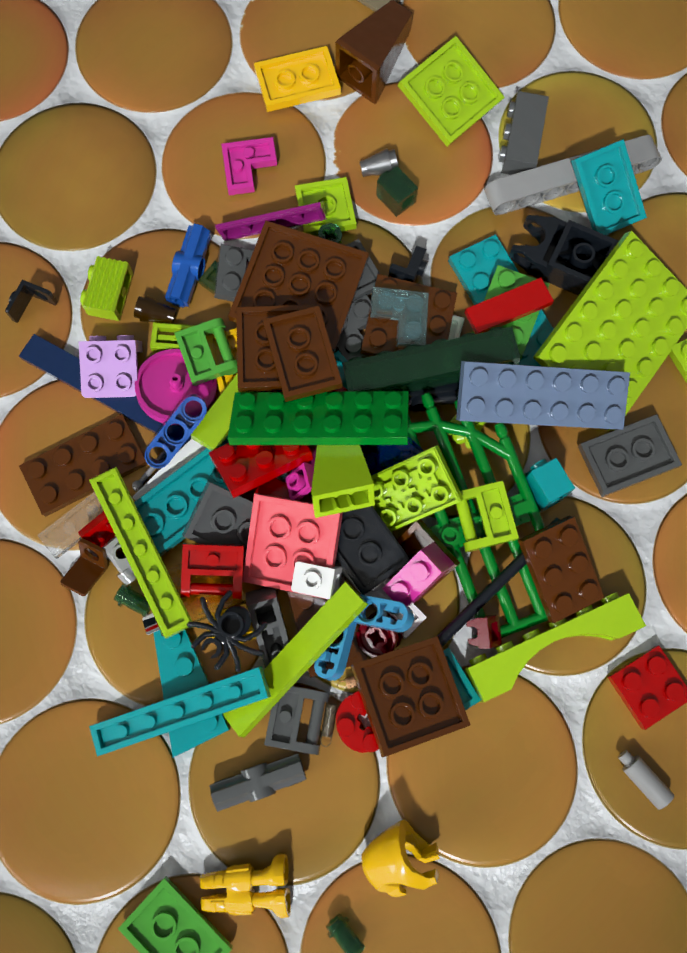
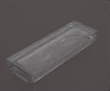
M95 491L37 535L54 558L58 559L75 546L81 538L78 531L104 511Z

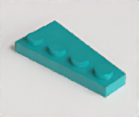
M186 629L168 639L164 637L161 630L153 633L164 700L210 684L195 648L191 647L192 641ZM223 714L170 731L172 756L176 757L229 731L230 728Z

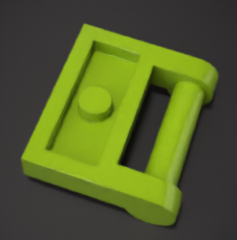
M503 481L460 491L464 499L456 503L466 541L463 543L465 552H472L519 539ZM476 498L486 537L477 539L467 502Z

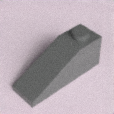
M270 587L246 592L247 608L251 614L254 631L263 622L268 624L263 632L256 636L259 649L264 651L262 660L265 668L290 642L276 589Z

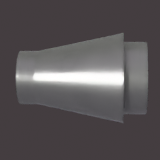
M386 148L365 160L359 161L363 177L393 175L394 171L399 170L395 149L388 150Z

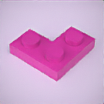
M273 137L221 144L229 195L255 192L252 169L277 166Z

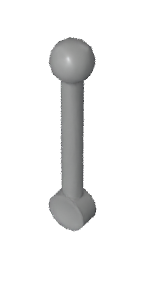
M164 449L156 460H162L167 456ZM150 466L139 480L133 482L132 488L135 491H139L143 487V483L156 468Z

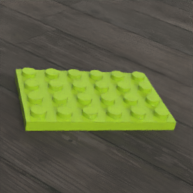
M629 231L623 235L533 358L544 367L630 372L626 416L672 351L671 347L679 341L687 329V289L633 231Z

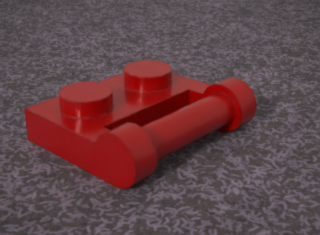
M183 543L181 597L190 598V595L224 596L227 591L231 590L233 599H242L244 545ZM191 575L233 576V584L191 583Z

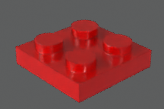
M659 645L654 646L608 676L609 681L642 730H646L687 703V686Z

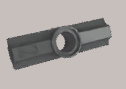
M299 753L269 764L265 762L240 771L241 774L214 782L209 786L213 804L218 812L248 800L249 802L263 799L275 794L276 790L295 785L307 778Z

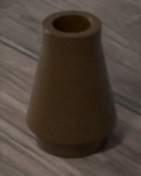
M148 295L145 297L139 296L135 305L134 317L139 318L140 322L173 324L177 309L169 307Z

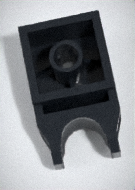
M527 215L523 227L531 236L537 239L539 245H513L509 257L528 274L542 278L543 281L579 296L619 241L571 220L565 222L556 217ZM531 223H536L541 227H535ZM517 253L523 254L525 257H521Z

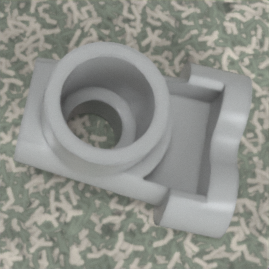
M115 536L102 548L106 550V555L119 571L117 577L127 586L136 577L126 556L123 558L116 557V550L121 546Z

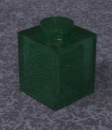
M398 166L390 172H384L379 177L376 196L396 217L416 203L418 187Z

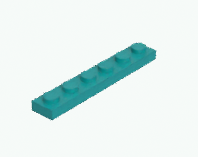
M258 667L91 725L89 728L96 754L101 756L269 698L271 694L263 668Z

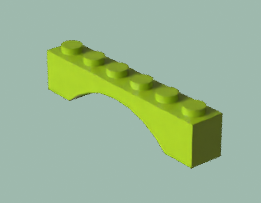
M617 592L601 599L603 605L593 609L592 605H589L576 612L577 617L569 621L564 618L556 623L550 622L548 624L551 629L540 633L538 628L522 635L523 642L514 646L513 642L509 641L496 647L498 654L489 658L484 653L469 660L471 666L465 668L464 671L481 699L479 702H486L511 690L526 663L541 649L554 641L575 636L599 637L612 641L645 627L646 625L630 594L628 593L620 597Z

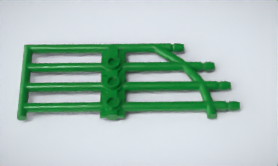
M423 394L421 396L422 403L426 407L429 421L411 422L408 414V447L412 456L423 452L416 433L434 431L443 457L459 490L462 491L468 489L447 433L467 437L486 485L495 483L496 479L485 454L484 446L506 459L520 493L508 498L515 525L518 526L531 521L534 531L544 528L545 525L504 423L495 425V432L497 437L500 438L498 442L477 430L472 421H461V424L441 420L437 407L434 406L435 402L431 394ZM458 400L455 401L456 411H457V403H458ZM470 499L467 502L477 539L484 538L486 535L479 509L476 510L473 500ZM445 509L434 513L438 524L430 527V529L460 562L455 569L468 603H470L478 594L460 550V547H463V543L466 542L460 518L456 517L449 520ZM518 540L508 542L514 559L522 552ZM490 546L479 550L492 581L501 572ZM527 564L519 573L535 613L518 619L505 585L497 593L507 620L506 624L500 626L501 638L548 621ZM483 607L474 615V619L486 616Z

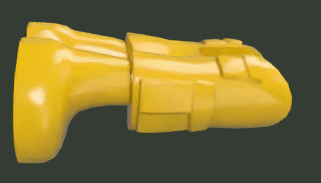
M277 854L273 858L271 865L262 870L255 871L254 867L248 863L227 867L226 870L200 875L201 889L226 888V894L201 897V910L206 912H228L231 915H253L257 907L272 910L279 918H289L291 914L289 888H278L273 891L259 893L253 890V886L287 885L289 878L287 854Z

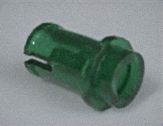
M122 585L114 597V600L118 602V606L122 607L124 605L146 617L151 609H149L150 606L145 596L132 590L133 586Z
M338 914L326 925L329 931L327 935L329 938L333 937L344 953H361L365 945L348 925L349 919L347 917L343 918L341 914Z

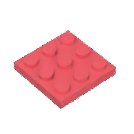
M260 493L254 494L242 582L293 592L291 585L296 562L300 561L329 568L335 567L343 512L315 518L313 503Z

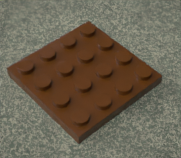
M265 220L230 309L229 321L236 323V307L322 304V317L333 353L335 354L365 270L369 252Z

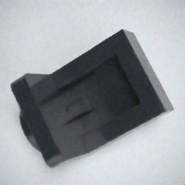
M416 245L407 268L392 263L388 276L415 283L418 275L424 276L429 261L425 260L427 249Z

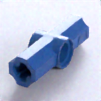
M194 224L188 226L181 250L176 251L174 255L172 277L165 296L166 301L174 306L189 307L196 283L203 277L205 255L212 236L211 231L203 225Z

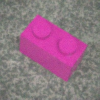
M432 542L421 549L382 589L393 601H398L409 607L442 577L454 563L435 542Z

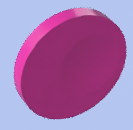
M168 349L152 355L140 366L137 381H135V393L142 410L155 421L164 424L183 398L190 394L202 396L206 402L208 412L216 399L217 379L193 386L180 349ZM192 400L186 404L185 409L188 414L197 415L201 412L202 405Z

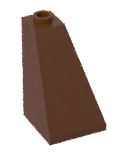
M391 0L341 36L335 42L336 74L338 79L373 104H376L411 31L413 13L406 6Z

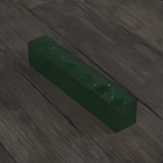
M494 327L484 333H466L460 338L451 340L438 339L432 342V344L422 346L410 345L404 348V350L394 352L382 351L375 356L366 358L353 357L347 362H342L348 391L414 392L459 382L461 361L519 365L521 357L513 328Z

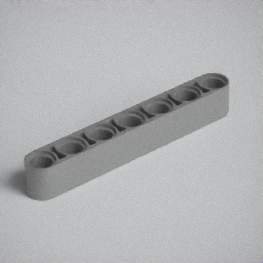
M651 135L625 141L634 175L651 170L662 161ZM593 151L490 182L484 188V192L493 214H505L580 191L571 160Z

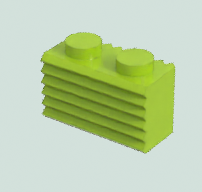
M97 256L95 264L90 265L88 269L89 285L87 289H83L80 297L81 305L88 315L115 321L121 320L130 282L133 277V271L128 262Z

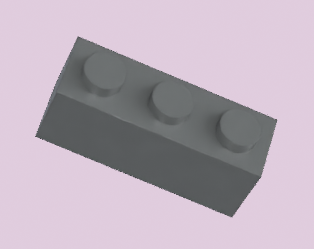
M518 91L515 102L510 101L507 118H511V123H506L503 140H507V145L501 147L499 162L503 163L502 174L513 175L536 168L549 96Z

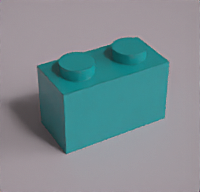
M557 458L549 462L546 459H542L530 467L531 470L525 473L540 513L561 502L575 489Z

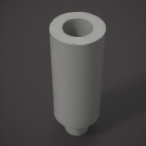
M625 750L618 756V759L624 764L623 772L658 810L666 807L673 800L675 795L639 755L633 757L628 750Z

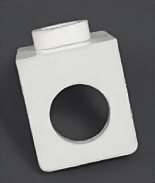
M298 561L295 563L291 590L297 593L331 599L332 595L340 587L343 567L329 568Z

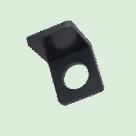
M22 280L17 290L10 295L9 304L5 312L13 322L18 323L32 297L55 306L58 301L51 291Z

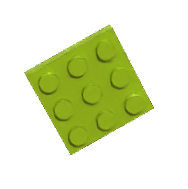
M457 36L415 68L397 85L447 147L505 98Z

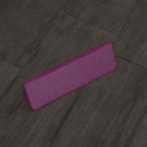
M322 201L216 224L215 227L224 241L260 234L265 220L288 228L325 220V204Z

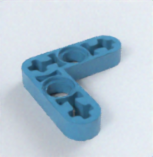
M359 594L368 603L366 608L371 604L377 605L376 616L368 620L365 616V608L343 631L342 640L337 644L332 643L315 661L314 669L316 674L330 681H335L343 675L357 624L395 632H404L414 622V614L411 608L398 601ZM387 612L392 614L402 613L403 619L395 621L386 617ZM329 649L337 650L338 654L329 652ZM327 662L334 663L333 669L326 668Z

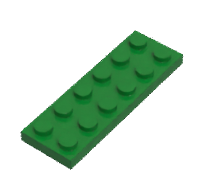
M409 391L324 392L285 402L282 392H235L227 437L229 445H408Z

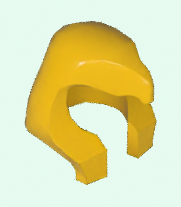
M405 819L400 820L383 831L365 848L361 855L363 871L370 884L377 891L385 892L393 897H401L407 894L406 889L402 888L401 884L424 890L437 884L439 877L437 869L421 874L412 867L406 850L412 852L417 860L428 863L440 859L437 843L428 844Z

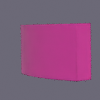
M307 445L312 452L313 460L307 463L303 462L299 467L292 469V472L285 477L290 499L300 500L312 489L316 457L315 445Z

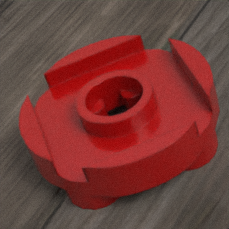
M357 691L347 696L341 702L336 713V730L343 743L350 749L361 753L376 752L379 748L372 728L366 727L365 730L359 728L361 723L357 720L358 716H365L367 713L360 692Z

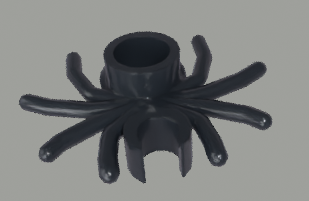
M231 590L227 591L221 598L215 612L216 620L208 609L205 597H201L202 609L212 625L197 621L187 623L188 627L209 630L197 637L191 644V647L196 648L205 638L214 637L206 639L202 644L201 650L205 651L210 643L216 645L217 651L211 656V659L220 656L221 658L214 665L215 670L220 669L230 654V649L235 662L236 672L241 671V662L235 646L252 655H264L263 650L250 648L240 642H247L260 635L267 627V622H263L256 631L243 636L249 630L252 622L248 609L243 606H232L221 616L225 602L232 595Z

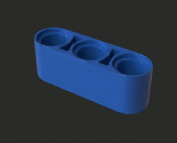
M190 394L183 398L152 438L145 450L144 456L149 466L160 469L169 464L207 413V405L202 396ZM189 401H197L202 405V410L199 414H188L185 406ZM172 424H179L184 428L185 432L181 437L174 438L168 433V427ZM154 447H162L166 451L167 456L162 460H156L151 456L150 450Z

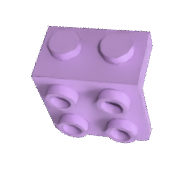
M118 335L116 341H106V336H89V341H79L82 396L85 398L135 397V381H137L138 377L137 353L143 352L142 341L134 340V335Z

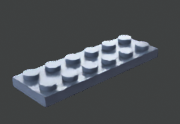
M461 361L456 420L623 430L630 372Z

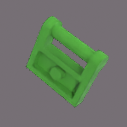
M222 318L212 319L174 333L193 386L224 375L237 373V360L233 356L224 331L226 326ZM214 334L224 363L215 364L205 335Z

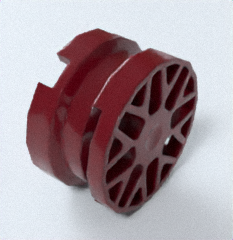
M377 612L372 613L367 619L374 618ZM387 612L389 618L393 617L395 621L399 620L394 614ZM360 624L356 635L359 647L363 652L371 657H376L394 651L401 644L404 632H395Z

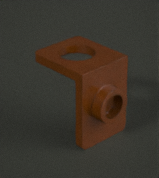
M80 538L78 541L80 557L60 582L62 586L81 596H86L107 570L108 564L105 549L84 538ZM88 549L94 551L98 557L92 555Z

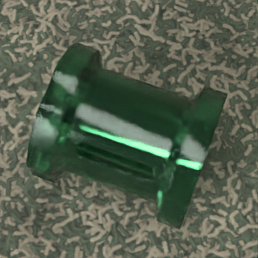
M329 223L319 228L318 237L342 244V233L338 225Z

